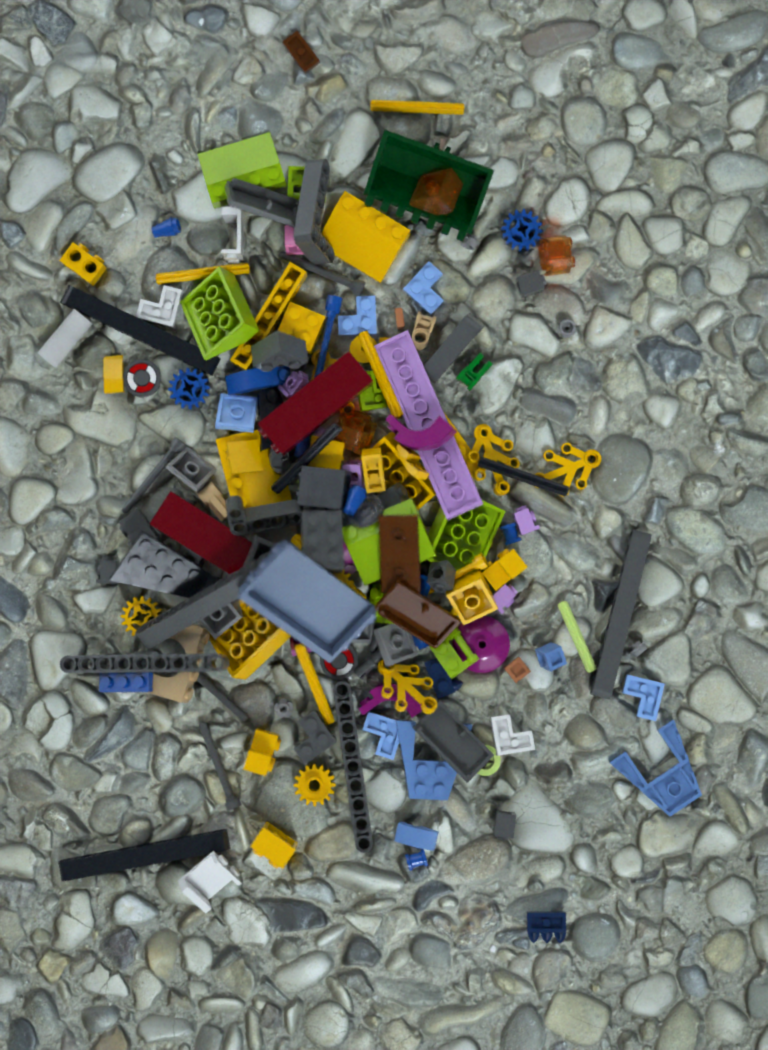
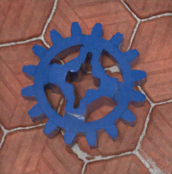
M525 209L522 210V213L515 210L514 216L509 213V220L504 219L503 224L506 226L501 227V231L505 232L502 234V238H507L505 244L511 243L512 250L518 247V251L521 252L522 247H525V250L529 251V245L535 247V241L539 242L541 239L538 235H541L543 230L538 228L542 226V222L537 223L538 216L533 218L532 211L526 214ZM515 221V227L509 230L510 224ZM519 227H521L522 230L526 229L524 234H522L521 231L518 232ZM534 231V236L529 240L528 234Z
M187 368L185 373L180 369L179 376L173 374L175 381H169L173 385V387L168 388L169 392H173L170 398H176L175 404L181 403L182 409L186 405H188L190 410H192L193 405L200 408L199 402L205 404L206 402L203 398L210 396L206 393V390H210L211 387L205 385L209 380L202 379L204 374L201 372L198 375L197 369L191 372L190 368ZM188 377H195L198 380L191 381ZM181 381L182 384L180 388L177 389L178 383ZM186 382L193 387V396L188 391H185L187 390ZM202 388L200 396L197 397L198 390ZM181 397H189L191 401H184Z

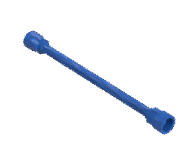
M334 295L327 296L325 307L327 321L321 343V352H319L317 371H315L316 376L323 372L330 341L329 338L333 328V319L336 318V314H339L342 304V298ZM309 437L305 438L295 447L294 457L299 458L310 447Z

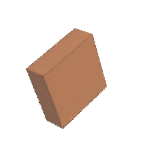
M395 308L397 330H404L403 310Z
M519 656L504 667L515 683L531 672Z

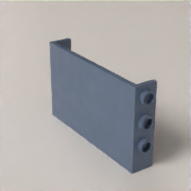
M285 539L273 547L271 554L260 561L258 568L254 572L251 571L247 575L245 582L239 587L238 598L329 663L342 651L347 650L353 639L358 638L362 634L363 629L367 625H371L376 619V607Z

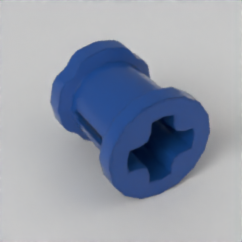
M516 522L500 527L506 539L505 545L522 540L518 536L515 527L517 525Z
M424 849L415 854H405L409 871L418 866H428Z

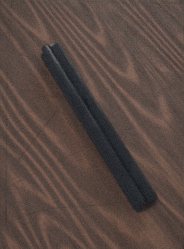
M333 423L271 486L274 493L279 494L299 474L302 466H307L342 431L338 423Z
M480 457L478 460V467L562 496H567L569 492V487L484 457Z

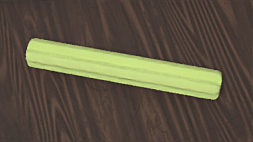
M560 602L558 604L560 613L586 671L591 673L597 669L568 602Z

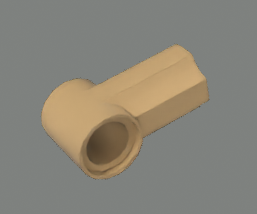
M211 481L197 495L207 507L211 508L218 519L223 521L227 518L226 500Z

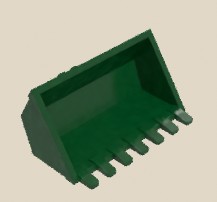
M384 129L363 195L367 196L365 205L371 207L375 199L382 201L380 207L382 212L386 213L390 205L398 207L395 214L396 217L402 218L405 210L413 213L411 217L412 223L418 224L420 217H425L428 219L426 228L433 230L436 222L444 225L441 231L442 234L448 235L452 227L459 230L456 239L464 241L466 233L472 234L494 170L450 154L451 147L447 146L445 151L439 150L440 143L436 142L434 147Z

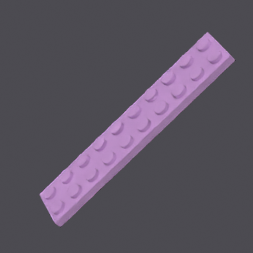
M406 330L374 345L402 409L403 418L408 429L412 431L424 430L431 426L439 416L448 423L409 331ZM454 436L438 448L418 451L423 465L429 473V479L447 520L483 505Z

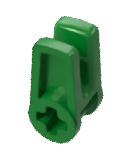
M481 352L455 378L458 381H462L469 391L473 389L481 377L493 365L491 361H487L477 373L473 372V369L479 365V362L484 357Z

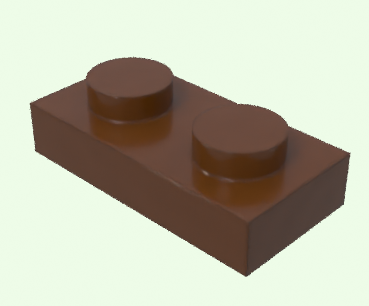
M298 31L282 41L283 46L304 74L320 64V60Z

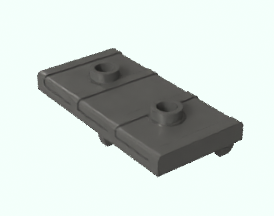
M233 178L231 182L227 181L225 192L229 207L295 228L298 210L297 199Z
M440 700L437 701V708L434 713L425 714L412 727L466 783L494 756Z

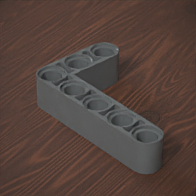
M327 159L306 161L293 235L295 244L314 265L333 263L335 257L332 246L320 233L330 173Z

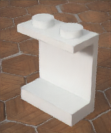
M222 207V217L225 223H237V249H221V253L229 264H238L240 261H244V213L237 208Z
M214 851L178 880L181 891L204 913L212 909L208 900L231 880L238 886L242 884L238 877L240 873L236 867H230L226 858L222 854L219 856Z

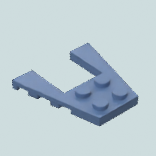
M674 719L657 731L678 760V763L649 783L645 781L626 751L610 761L612 766L669 817L702 796Z
M396 720L408 797L410 799L448 800L457 772L444 760L413 759L415 730L412 727L416 724V721ZM463 723L471 731L473 725Z

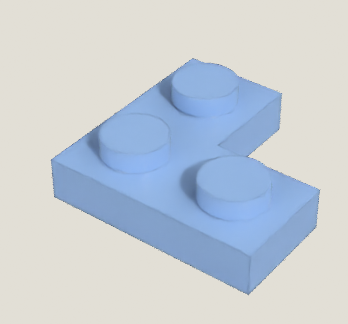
M428 261L403 288V291L430 315L444 302L431 289L443 273Z
M356 296L357 315L338 316L339 336L359 335L363 331H368L369 335H377L375 296Z
M626 674L622 693L640 697L636 716L656 721L665 684Z
M368 711L363 730L381 736L375 755L394 760L399 744L396 720Z

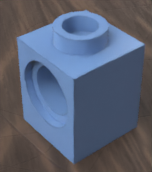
M550 642L535 649L540 667L550 672L567 664L562 647Z

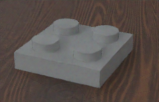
M389 624L373 630L386 667L419 655L412 635L397 625Z

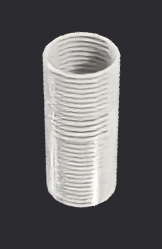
M75 309L69 313L67 318L60 324L61 326L53 332L51 337L48 338L49 340L46 341L38 352L41 357L55 368L60 365L62 360L65 359L64 357L67 356L73 347L76 346L79 339L93 325Z

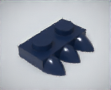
M437 658L424 662L429 677L434 682L433 688L437 699L455 693L463 685V682L460 680H451Z
M527 911V933L530 941L535 943L541 933L542 939L545 943H548L554 933L556 940L562 943L566 936V912Z

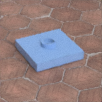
M220 393L215 429L254 433L258 397Z

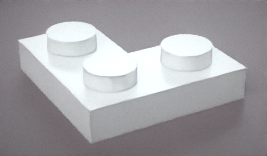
M164 285L159 303L140 299L136 317L144 321L174 328L183 290Z
M510 714L490 718L496 756L535 750L532 730L513 733Z

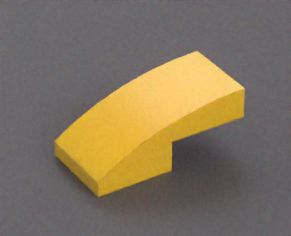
M123 355L105 356L103 359L105 394L125 393Z
M397 444L398 455L407 471L415 478L426 480L429 473L418 464L421 459L420 455L413 449Z

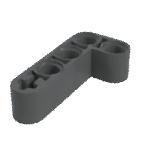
M469 313L462 319L424 365L428 377L433 383L440 379L471 340L485 326L473 314Z
M230 496L226 500V512L230 531L237 536L299 525L300 515L304 511L302 505H297L296 499L244 508L243 500L239 496Z

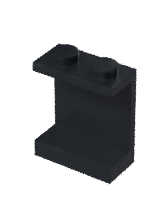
M302 466L298 474L300 484L296 492L297 505L344 510L348 490L350 489L352 472Z

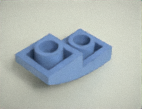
M401 821L398 823L394 841L434 851L439 832L424 826L416 827Z

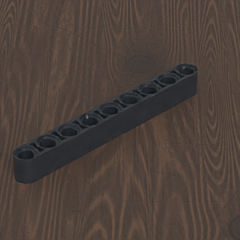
M68 285L60 301L63 305L75 309L79 313L213 376L221 360L218 356L205 360L199 347Z
M220 829L67 858L58 861L61 881H69L206 855L213 851L215 853L222 852L231 848L227 829Z

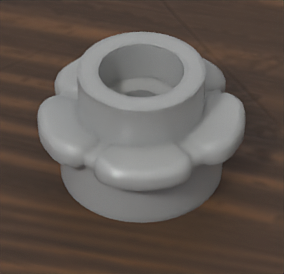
M466 234L464 241L461 242V246L469 250H475L479 242L476 241V236Z
M567 319L560 321V325L557 328L559 334H562L565 338L575 334L576 327L574 321Z
M638 640L630 647L632 649L630 653L638 657L647 649V646L644 644L645 641L641 643Z
M287 699L279 700L274 706L277 716L281 718L289 717L292 714L293 704L288 702Z

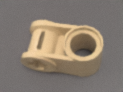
M418 311L411 337L418 351L426 348L437 318L436 316L423 315L420 311ZM422 337L424 342H418L415 338Z

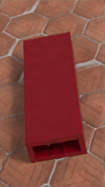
M348 351L258 423L260 427L258 431L264 439L269 438L272 441L270 446L276 454L281 453L284 456L373 385V380Z
M171 490L149 523L228 574H232L243 567L252 544L245 537L232 534L229 527Z

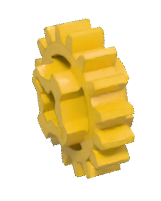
M141 596L140 601L137 597H134L133 603L127 601L126 603L129 607H123L122 610L125 611V614L120 615L121 618H125V621L121 624L128 626L125 631L132 630V636H135L137 628L132 624L136 623L142 626L150 621L151 617L159 616V612L162 609L156 608L158 602L152 604V598H148L145 601V596ZM142 604L148 605L151 610L144 609ZM134 607V614L130 617V612ZM140 612L141 614H149L143 620H134L140 616Z

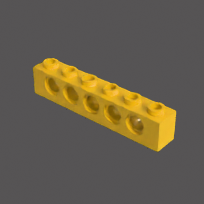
M289 262L255 318L259 331L247 342L238 346L230 359L232 364L242 370L252 368L251 346L274 332L285 314L289 302L293 301L307 278L305 270Z

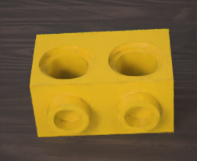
M73 242L59 261L94 287L107 269L103 264L105 261L96 254L94 257L88 253L89 249L81 243L76 245ZM76 253H80V260L73 261V256ZM95 264L96 270L89 273L88 267Z
M381 447L362 449L361 459L367 493L386 491Z

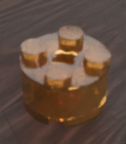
M560 235L540 239L539 244H543L542 249H539V261L541 269L546 270L544 276L570 273L571 268L575 267V258L571 256L572 238Z
M351 410L350 413L345 414L346 411L340 414L338 420L342 431L334 439L345 442V449L361 455L362 449L370 448L377 423H373L371 421L372 417L364 412Z

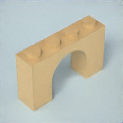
M193 624L170 638L178 641L183 646L186 654H204V646L208 643L210 634L205 627ZM199 658V659L197 660V666H198V667H199V664L202 662V659H201V658ZM151 672L153 673V692L148 693L180 703H188L191 700L194 692L192 689L193 684L197 680L199 672H180L173 677Z

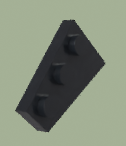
M270 387L258 392L260 421L283 404L278 387ZM259 433L261 436L260 452L272 448L270 446L272 441L269 438L264 439Z

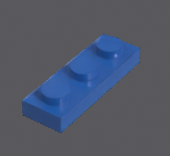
M100 673L99 692H153V673Z

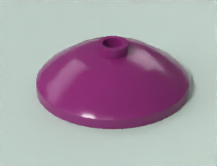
M483 616L466 625L461 623L458 626L462 638L471 651L479 657L477 662L467 668L468 670L486 673L495 670L503 664L509 653L510 639L505 627L498 620L489 616ZM453 639L452 646L464 662L467 660V657ZM480 641L485 642L484 648L478 646Z

